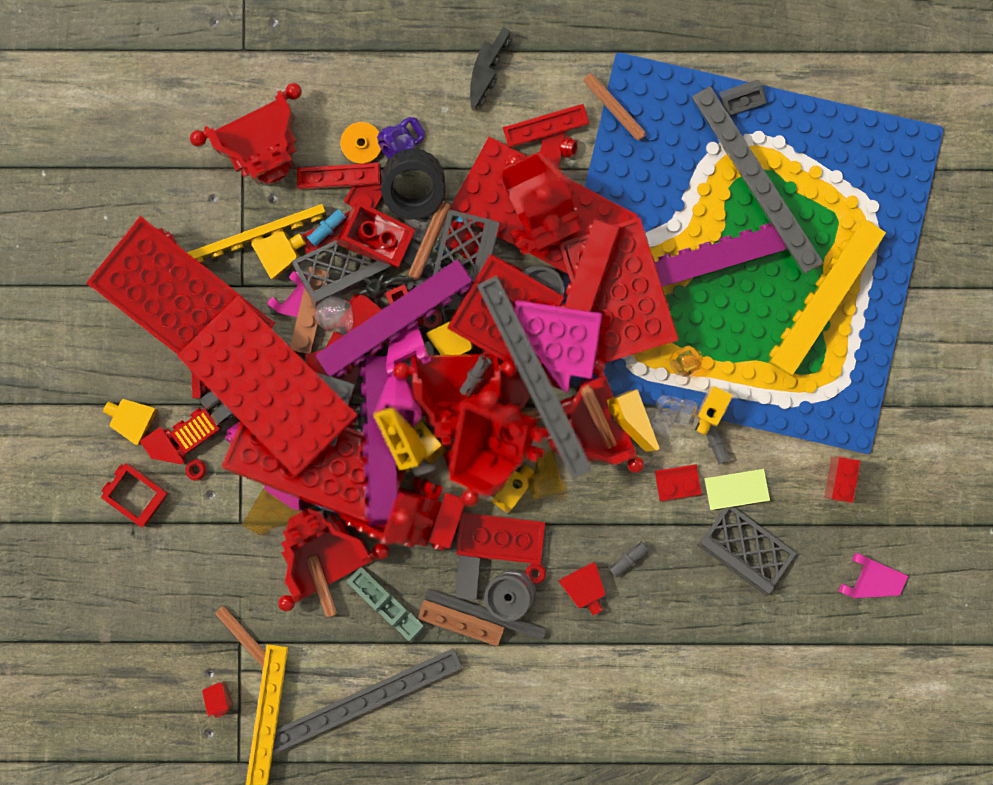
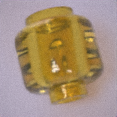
M685 346L673 353L670 365L676 375L688 377L701 369L703 356L698 349Z

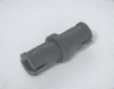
M480 355L474 368L469 370L468 378L460 388V392L463 395L468 391L466 396L471 397L477 385L484 380V374L492 363L488 357L484 361L485 356Z
M711 425L706 437L709 441L708 446L712 448L719 465L731 458L723 444V437H720L716 426Z
M640 541L630 551L624 552L623 556L608 568L618 578L630 566L634 567L636 565L635 562L649 552V550Z

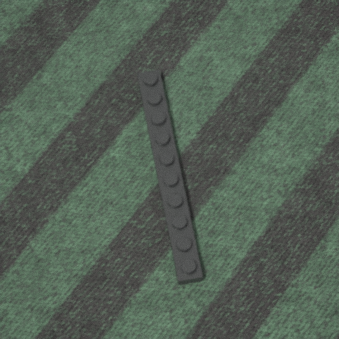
M709 86L692 96L694 104L802 273L805 275L822 265L823 261L712 88Z
M495 276L477 285L572 479L574 480L592 471L498 277Z
M454 648L277 728L273 754L461 669L462 665Z

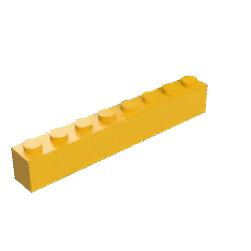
M863 219L860 223L857 221L850 230L853 233L849 240L845 239L839 247L841 251L839 256L831 259L827 265L829 271L826 275L822 274L815 285L818 287L814 294L812 292L808 294L804 300L806 306L802 311L798 310L792 319L794 324L791 328L787 327L780 338L783 341L779 347L775 345L769 353L771 357L769 362L790 376L794 374L886 234V232L866 219Z

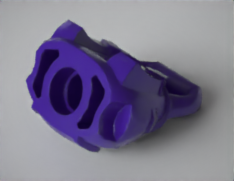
M408 117L396 126H386V128H383L377 136L378 144L387 159H390L392 155L401 150L415 148L424 139L425 130L417 118ZM409 122L419 136L416 139H413L411 132L406 128Z

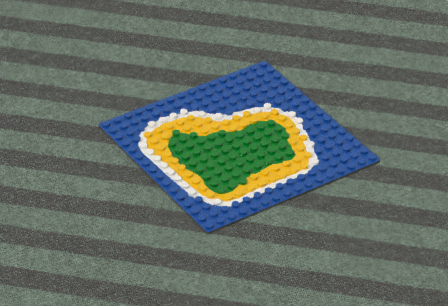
M618 52L614 58L607 90L646 132V135L637 141L604 105L585 187L637 214V217H641L655 262L659 261V256L670 253L671 257L679 255V250L689 247L691 251L700 249L699 244L711 241L712 245L720 243L719 238L731 235L733 239L740 236L739 232L751 229L753 233L760 230L759 226L770 223L692 100V96L710 86L721 102L719 92L748 82ZM763 85L767 103L731 115L730 118L818 253L823 264L804 275L785 246V250L664 286L663 290L679 340L607 362L603 372L613 396L638 389L643 403L696 415L709 387L716 386L733 395L720 419L721 421L869 454L872 449L943 128L939 125ZM863 219H866L886 232V234L794 374L790 376L769 362L771 359L769 353L775 345L779 347L783 341L780 338L787 327L791 328L794 324L792 319L798 310L802 311L806 306L804 300L810 292L814 294L818 287L815 285L822 274H827L829 271L827 265L831 259L839 256L841 252L839 247L845 239L849 240L853 233L850 230L857 221L860 223ZM566 273L563 279L564 299L562 300L559 307H561L563 303L566 304L568 296L566 295V290L571 281L569 275ZM676 362H677L679 368L681 369V371L678 370V369L675 367V363H676ZM571 375L569 386L579 387L581 381L587 378ZM709 408L707 411V416L712 417L714 411L713 409Z

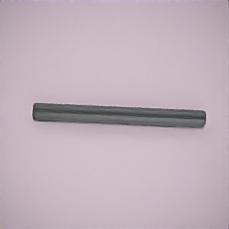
M428 589L426 592L425 600L541 640L545 637V628L519 619L509 622L498 620L490 614L487 608Z

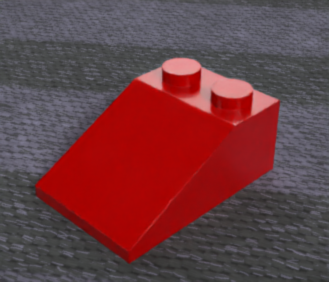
M358 201L352 207L336 244L354 253L398 268L415 229Z

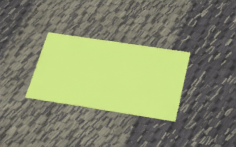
M764 469L705 478L710 510L770 501Z

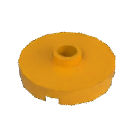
M357 122L348 126L341 135L340 141L345 157L356 164L371 163L381 152L377 140L379 131L376 127L366 122ZM358 140H365V144L359 146L357 144Z

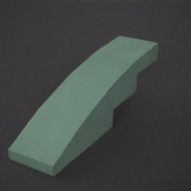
M360 567L347 581L375 611L382 615L409 642H412L425 628L407 608L364 568Z

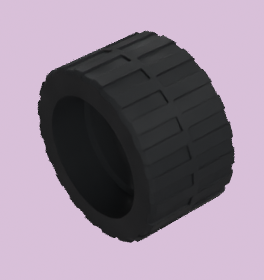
M415 148L404 149L392 155L387 160L385 167H383L381 176V195L385 205L398 217L408 220H419L430 216V214L438 210L445 196V175L439 160L431 153ZM417 169L427 173L432 178L433 188L423 197L406 198L394 189L393 180L399 173L405 170Z

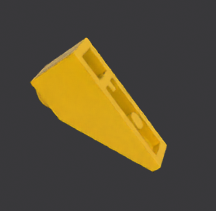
M638 389L624 392L607 400L609 413L613 416L615 422L645 452L660 449Z
M394 408L375 412L373 415L399 470L418 466L427 454L419 435Z

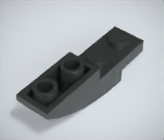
M505 27L501 29L493 45L487 41L483 43L475 61L470 84L471 109L474 111L477 107L481 108L487 98L484 96L488 88L492 90L498 80L495 78L496 71L491 69V67L495 68L501 59L499 53L502 48L506 50L512 40L509 37L510 30Z

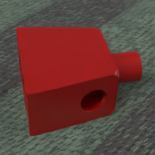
M594 561L558 580L579 609L587 605L592 616L604 610L598 599L606 594Z

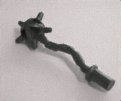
M448 257L441 260L440 267L450 265ZM431 259V263L425 266L421 277L427 271L434 270L436 260L433 261ZM383 274L379 279L370 280L364 277L363 280L367 285L366 289L360 291V294H368L370 297L375 298V302L379 304L380 297L385 292L392 290L387 288V286L395 282L415 281V279L410 276L399 275L383 281L385 278Z

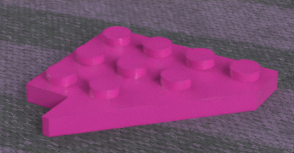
M517 300L514 312L534 352L565 393L569 392L571 375L592 378L602 314Z

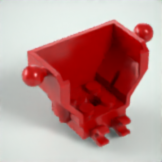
M297 83L288 84L284 92L281 90L277 91L278 95L275 96V101L216 130L213 127L209 128L206 126L204 131H193L190 134L191 144L195 147H201L209 138L213 148L220 155L230 159L235 171H241L243 177L251 175L257 184L262 182L272 184L281 181V179L288 175L289 169L295 166L290 156L297 152L294 146L297 141L292 133L295 117L287 99L296 100L300 98L302 94L300 85Z
M540 152L524 159L517 154L510 155L506 162L507 167L502 169L499 177L524 231L516 229L510 233L513 238L521 236L514 242L517 248L526 244L524 248L520 249L521 253L528 254L535 248L539 250L545 246L557 245L564 237L581 230L577 221L579 214L575 206H573L572 196L568 189L571 187L570 181L566 175H563L560 168L557 169L554 162L551 163L548 156L544 157Z
M492 354L430 355L431 362L423 364L422 360H419L417 356H412L411 367L405 363H397L393 368V375L399 380L406 379L411 375L413 398L421 406V414L425 416V421L431 422V425L434 427L435 438H441L442 445H451L450 439H456V426L459 423L460 405L462 401L470 398L466 396L468 391L463 395L460 392V388L465 383L469 370L474 368L480 355L485 356L484 361L488 357L492 363L484 374V380L477 385L471 397L475 395L480 396L485 391H492L498 399L500 397V373L505 377L515 376L518 367L514 361L507 360L502 365H498L497 357Z
M595 357L593 370L595 375L592 378L582 380L573 396L560 401L561 407L588 462L600 460L615 465L628 460V469L632 473H639L644 468V461L636 455L630 436L615 422L613 416L609 413L607 400L614 396L603 372L605 362L601 358ZM592 387L616 441L615 447L610 449L605 447L582 396V388ZM549 432L547 439L552 452L560 455Z
M485 391L480 396L475 395L462 401L459 409V423L456 426L457 434L453 445V457L449 466V480L468 488L462 494V501L467 506H474L479 501V494L492 496L501 491L514 471L524 461L530 459L537 462L538 457L543 459L545 450L534 446L533 440L540 443L542 438L548 439L549 431L536 426L537 419L519 412L518 407L511 404L503 405L497 403V397L492 391Z
M415 477L413 480L415 491L400 487L387 525H385L383 530L341 514L338 517L346 520V525L355 527L358 531L368 533V536L380 539V542L389 545L401 543L414 548V545L427 547L441 505L438 499L443 491V487L436 484L433 490L434 484L431 481L424 479L421 485L422 479Z
M307 508L289 518L286 530L282 532L286 540L281 542L284 549L281 554L287 563L285 584L292 596H281L278 600V606L282 611L289 612L294 608L295 603L317 591L307 558L314 555L318 556L327 585L375 559H385L389 554L387 545L377 543L370 552L363 538L348 533L341 520L337 521L333 514L327 517L324 510L317 512Z

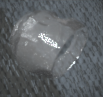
M328 297L318 304L315 316L322 329L332 332L336 325L344 335L352 331L353 314L349 301L339 297Z

